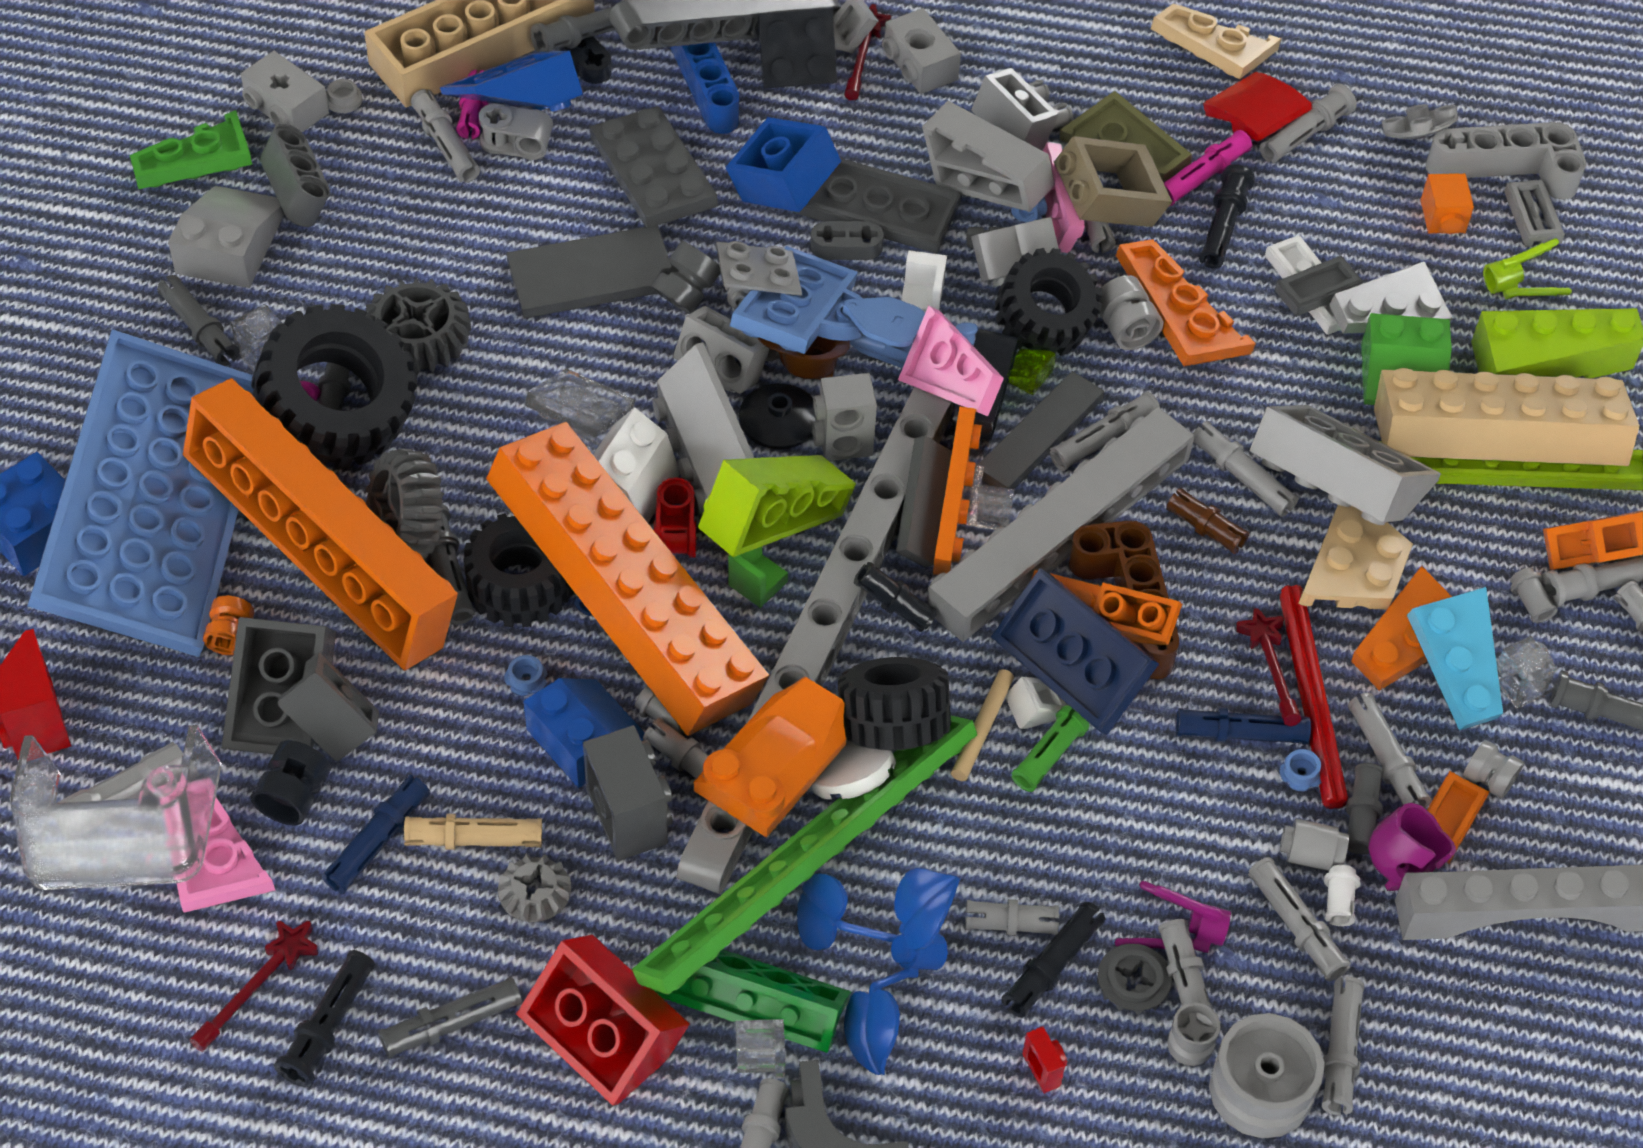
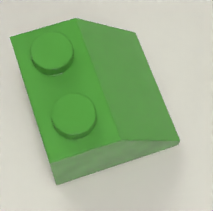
M1370 313L1361 343L1364 404L1375 405L1381 370H1397L1400 368L1426 372L1449 370L1452 351L1450 319Z

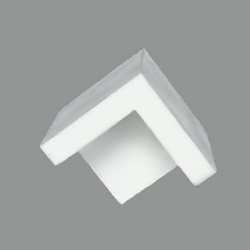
M908 250L905 283L901 301L915 305L925 313L928 305L940 310L947 256Z

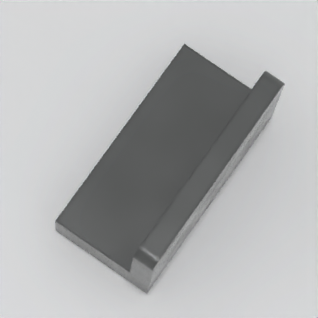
M320 652L306 662L303 679L278 698V706L335 761L344 758L377 732L379 710Z

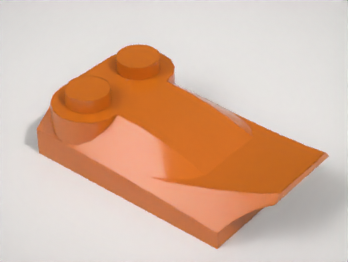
M802 677L786 689L775 693L723 749L714 751L706 758L703 764V772L694 781V792L767 838L846 746L844 701L807 677Z

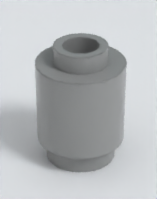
M1295 818L1293 826H1284L1280 842V852L1287 853L1286 861L1288 863L1329 871L1334 865H1344L1348 850L1349 834L1339 832V827Z

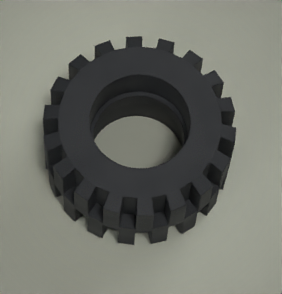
M1041 248L1036 249L1033 255L1029 252L1024 254L1019 262L1016 261L1011 267L997 293L998 297L995 301L994 310L999 311L996 316L997 324L1005 326L1002 334L1019 337V350L1024 346L1029 349L1028 354L1035 357L1038 352H1043L1044 358H1053L1056 351L1060 356L1065 355L1071 348L1075 349L1080 345L1095 323L1102 307V303L1099 302L1102 298V289L1095 287L1099 281L1096 274H1089L1087 272L1090 266L1085 261L1078 263L1074 260L1077 255L1068 252L1067 256L1061 255V249L1052 248L1050 253H1046L1045 249ZM1040 291L1053 295L1061 302L1066 314L1055 315L1045 312L1036 305L1031 292Z
M506 513L497 515V521L492 522L488 519L481 524L482 531L474 530L470 535V543L465 545V558H463L470 601L474 602L476 611L480 615L487 613V620L493 623L502 620L505 627L512 628L514 623H522V628L531 627L532 621L538 620L540 624L548 621L549 613L557 615L562 610V602L568 603L571 597L570 589L572 588L515 516L507 517ZM523 564L535 567L534 570L519 575L502 572L513 565Z
M910 657L879 658L855 665L845 670L842 676L838 678L839 697L845 703L844 728L846 739L852 741L853 744L878 750L911 749L937 741L950 730L949 676L946 669H943L942 666L936 663Z

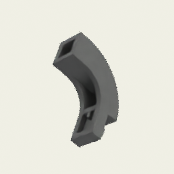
M819 1061L799 1062L798 1080H790L792 1107L785 1110V1132L790 1148H909L908 1141L865 1144L854 1141L839 1132L831 1123L825 1110Z

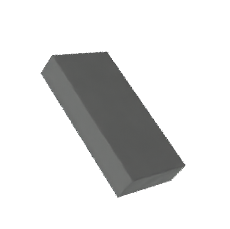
M1340 255L1277 281L1274 291L1297 317L1329 304L1334 294L1361 285L1363 280Z

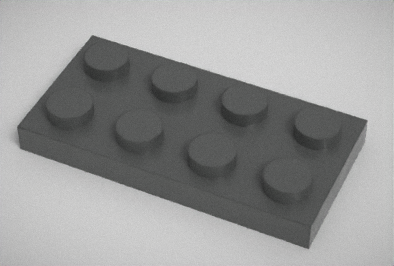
M659 106L643 109L636 113L589 126L591 140L647 229L718 207L716 192Z

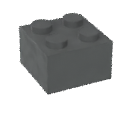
M633 725L584 741L586 790L616 860L620 861L668 844L667 826L672 825L673 820L667 803L672 801V795L665 776L657 777L653 766L656 765V760L648 739L641 741Z

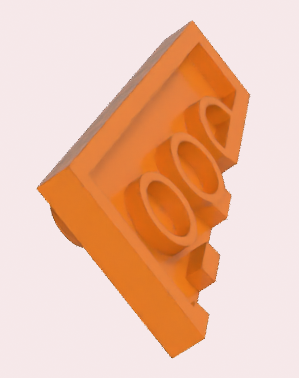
M1154 239L1119 245L1115 256L1127 275L1138 278L1149 297V301L1154 304L1164 322L1163 334L1184 367L1252 354L1256 343L1247 334L1241 336L1232 327L1234 320L1225 311L1218 313L1206 301L1209 295L1199 285L1190 284L1183 278L1185 271Z
M959 406L934 558L933 574L936 575L943 572L947 574L951 570L952 562L959 563L961 560L964 538H958L956 535L958 524L966 525L970 500L963 499L965 486L972 487L976 462H970L969 458L971 449L978 450L982 429V425L974 424L976 413L974 408Z

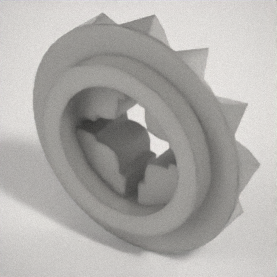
M526 854L522 860L516 863L509 862L507 870L503 875L499 876L498 897L502 907L508 914L522 921L540 922L548 920L560 913L570 899V876L564 870L561 862L556 863L550 860L546 854L541 858H531ZM540 875L542 887L545 889L537 888L535 893L531 895L530 900H528L527 885L524 883L531 884L534 878Z

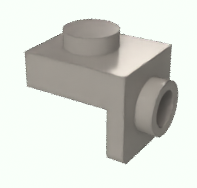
M846 0L834 15L835 51L841 50L853 54L877 24V18L864 0Z

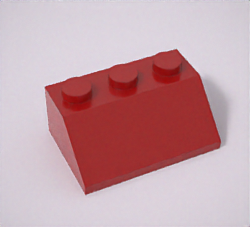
M593 934L560 942L516 1013L521 1020L612 1106L618 1105L667 1061L690 1025L653 989L638 984L633 971Z

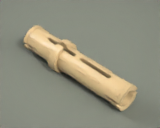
M446 814V818L406 816L404 823V845L445 846L446 850H455L456 846H526L542 848V818H456V814Z

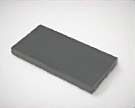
M840 158V164L809 200L808 204L800 212L793 211V213L820 221L873 222L882 228L884 239L938 254L961 203L962 192Z
M658 225L648 229L646 227L506 253L508 267L523 319L657 294L650 287L662 268L671 267Z

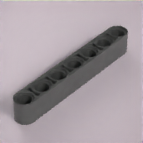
M623 0L611 9L609 20L628 49L642 50L759 38L758 12L832 7L834 17L842 6L837 0Z

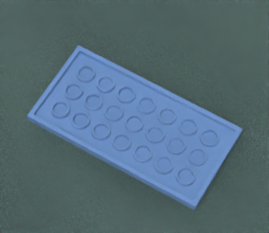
M112 329L27 607L196 657L200 656L205 643L203 642L205 627L211 620L209 616L211 604L218 593L239 509L183 456L191 397L230 378H233L244 390L253 394L254 389L251 387L253 375Z

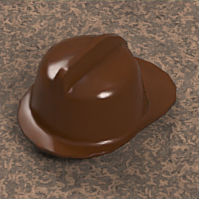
M817 336L806 353L803 354L787 351L779 344L758 338L767 348L779 352L780 360L790 374L803 379L821 380V378L833 377L838 358L845 355L850 349V340H830Z

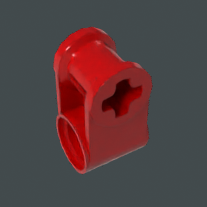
M669 478L658 486L656 520H654L653 530L672 554H688L689 558H696L694 488L689 481L683 478Z

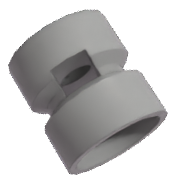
M1123 275L1110 280L1101 287L1102 298L1099 302L1102 303L1099 314L1104 323L1108 325L1110 333L1120 348L1124 350L1142 348L1151 343L1160 334L1164 322L1154 304L1149 301V297L1138 278L1132 275Z

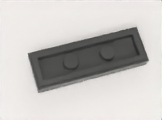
M927 436L914 439L896 548L897 553L923 567L934 565L952 455L951 450Z

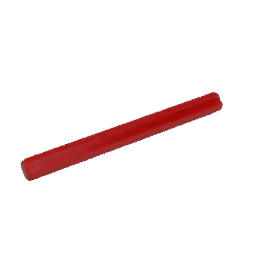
M1286 585L1281 589L1279 597L1304 716L1310 717L1311 721L1309 740L1311 750L1318 756L1321 762V784L1319 789L1322 803L1326 809H1341L1346 806L1348 794L1308 608L1298 604L1303 588L1300 585Z

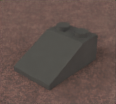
M239 617L221 749L274 754L280 742L286 740L298 741L313 748L315 741L277 703L278 698L303 679L306 662L318 652L332 664L336 631L327 626Z

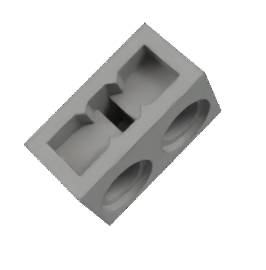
M704 305L686 316L673 358L679 360L695 344L702 343L701 339L704 340L707 345L706 350L723 388L727 391L741 394L758 382L770 348L762 344L758 338L747 336L743 331L730 327V318ZM735 357L739 360L741 367L736 363Z
M870 373L821 378L820 395L813 397L815 418L819 420L812 422L815 446L822 445L824 457L828 461L873 456L877 403Z

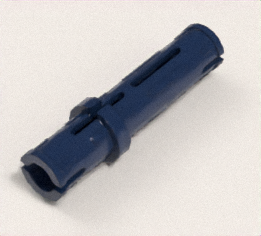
M1178 708L1175 730L1176 736L1207 737L1214 738L1215 742L1225 743L1227 739H1242L1308 745L1311 735L1310 717L1304 716L1301 717L1299 724L1287 726L1284 724L1282 716L1233 713L1228 712L1227 708H1217L1216 711Z
M408 775L386 802H380L374 808L375 814L367 825L361 829L341 852L339 857L321 874L323 881L334 891L338 890L340 894H344L357 876L382 850V847L396 832L401 833L404 830L405 817H410L415 809L430 795V790L426 784L416 777L414 779L413 775Z

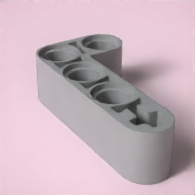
M1561 122L1443 129L1435 133L1426 161V169L1430 174L1466 173L1467 178L1539 174L1540 179L1545 183L1549 195L1562 200L1575 196L1586 168V159L1575 131L1569 125Z

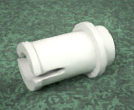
M1334 865L1329 869V873L1324 876V884L1328 887L1325 920L1327 922L1330 921L1329 924L1349 926L1355 922V890L1360 887V878L1356 875V869L1351 866Z

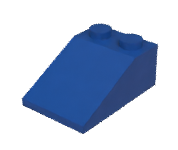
M570 51L534 52L440 87L442 95L515 107H532V109L537 110L549 108L550 111L567 108L572 105L570 99L583 95Z

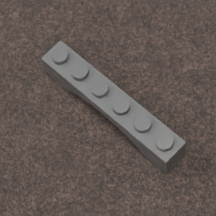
M1643 865L1405 873L1395 898L1402 939H1446L1493 924L1535 918L1593 920L1615 926L1626 932L1643 931Z

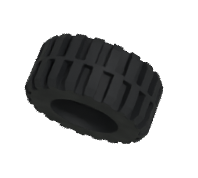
M319 304L307 307L305 315L301 311L290 314L286 317L284 323L277 324L271 331L268 341L263 346L252 376L251 387L254 389L252 395L267 412L280 420L288 432L300 443L305 444L324 466L329 462L334 463L336 469L349 468L353 460L358 465L370 462L374 454L381 455L390 447L393 439H396L416 398L414 392L417 388V374L411 371L415 363L409 351H402L404 341L397 333L391 335L386 330L388 324L380 318L373 321L366 317L367 311L355 308L354 312L345 310V305L331 304L329 310H323V306ZM319 362L343 366L352 371L363 382L369 394L370 404L351 411L327 408L307 394L300 383L297 371L304 366Z

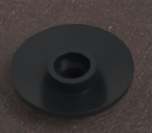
M783 383L768 384L753 390L745 397L739 410L740 426L747 437L761 446L772 449H788L805 443L813 436L812 422L819 421L815 418L813 397L799 387Z

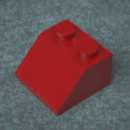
M34 629L23 632L0 664V739L4 749L13 747L19 763L71 747L52 679Z

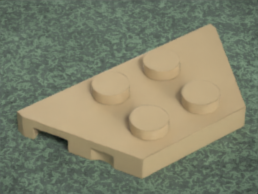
M1337 505L1298 604L1312 606L1315 599L1336 600V607L1339 608L1363 606L1368 609L1387 610L1394 598L1413 543L1388 522L1385 525H1377L1362 518L1361 514L1363 511L1353 506L1344 507Z

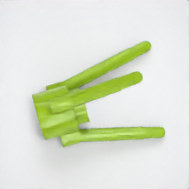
M1554 238L1513 257L1486 264L1483 269V276L1488 290L1492 294L1502 292L1506 300L1517 296L1570 295L1572 293L1570 288H1518V284L1524 280V271L1521 263L1551 250L1559 244V240Z

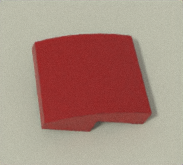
M1254 72L1203 102L1207 117L1231 122L1233 133L1237 130H1242L1248 134L1250 139L1261 141L1312 109L1311 102L1293 87L1277 78L1260 72Z

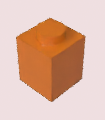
M1466 173L1428 174L1420 200L1428 234L1466 233L1474 208Z

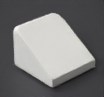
M1021 677L1006 695V701L1020 729L1032 728L1056 721L1057 712L1061 707L1067 706L1065 701L1040 679L1033 677Z

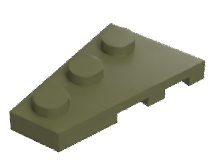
M1116 91L1110 93L1060 129V140L1067 143L1073 136L1146 145L1163 183L1191 164L1192 154Z

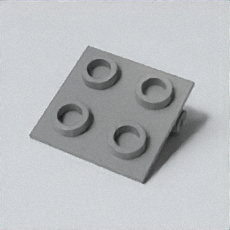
M716 241L723 287L727 291V301L732 307L737 308L750 290L802 295L793 251L779 246H769L766 248L750 246L740 241H731L729 243Z

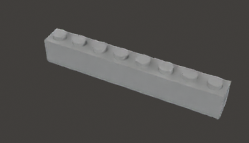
M1159 407L1146 417H1138L1131 424L1127 432L1118 439L1116 437L1110 439L1104 445L1101 452L1093 459H1085L1065 481L1054 483L1041 500L1034 505H1026L1020 511L1017 518L1008 526L997 528L990 535L988 541L977 550L971 549L964 554L958 565L947 574L943 572L937 575L928 587L927 604L936 609L935 619L962 642L967 640L1019 598L1031 581L1034 570L1042 568L1050 573L1070 557L1073 535L1077 529L1090 524L1113 522L1189 461L1195 435Z

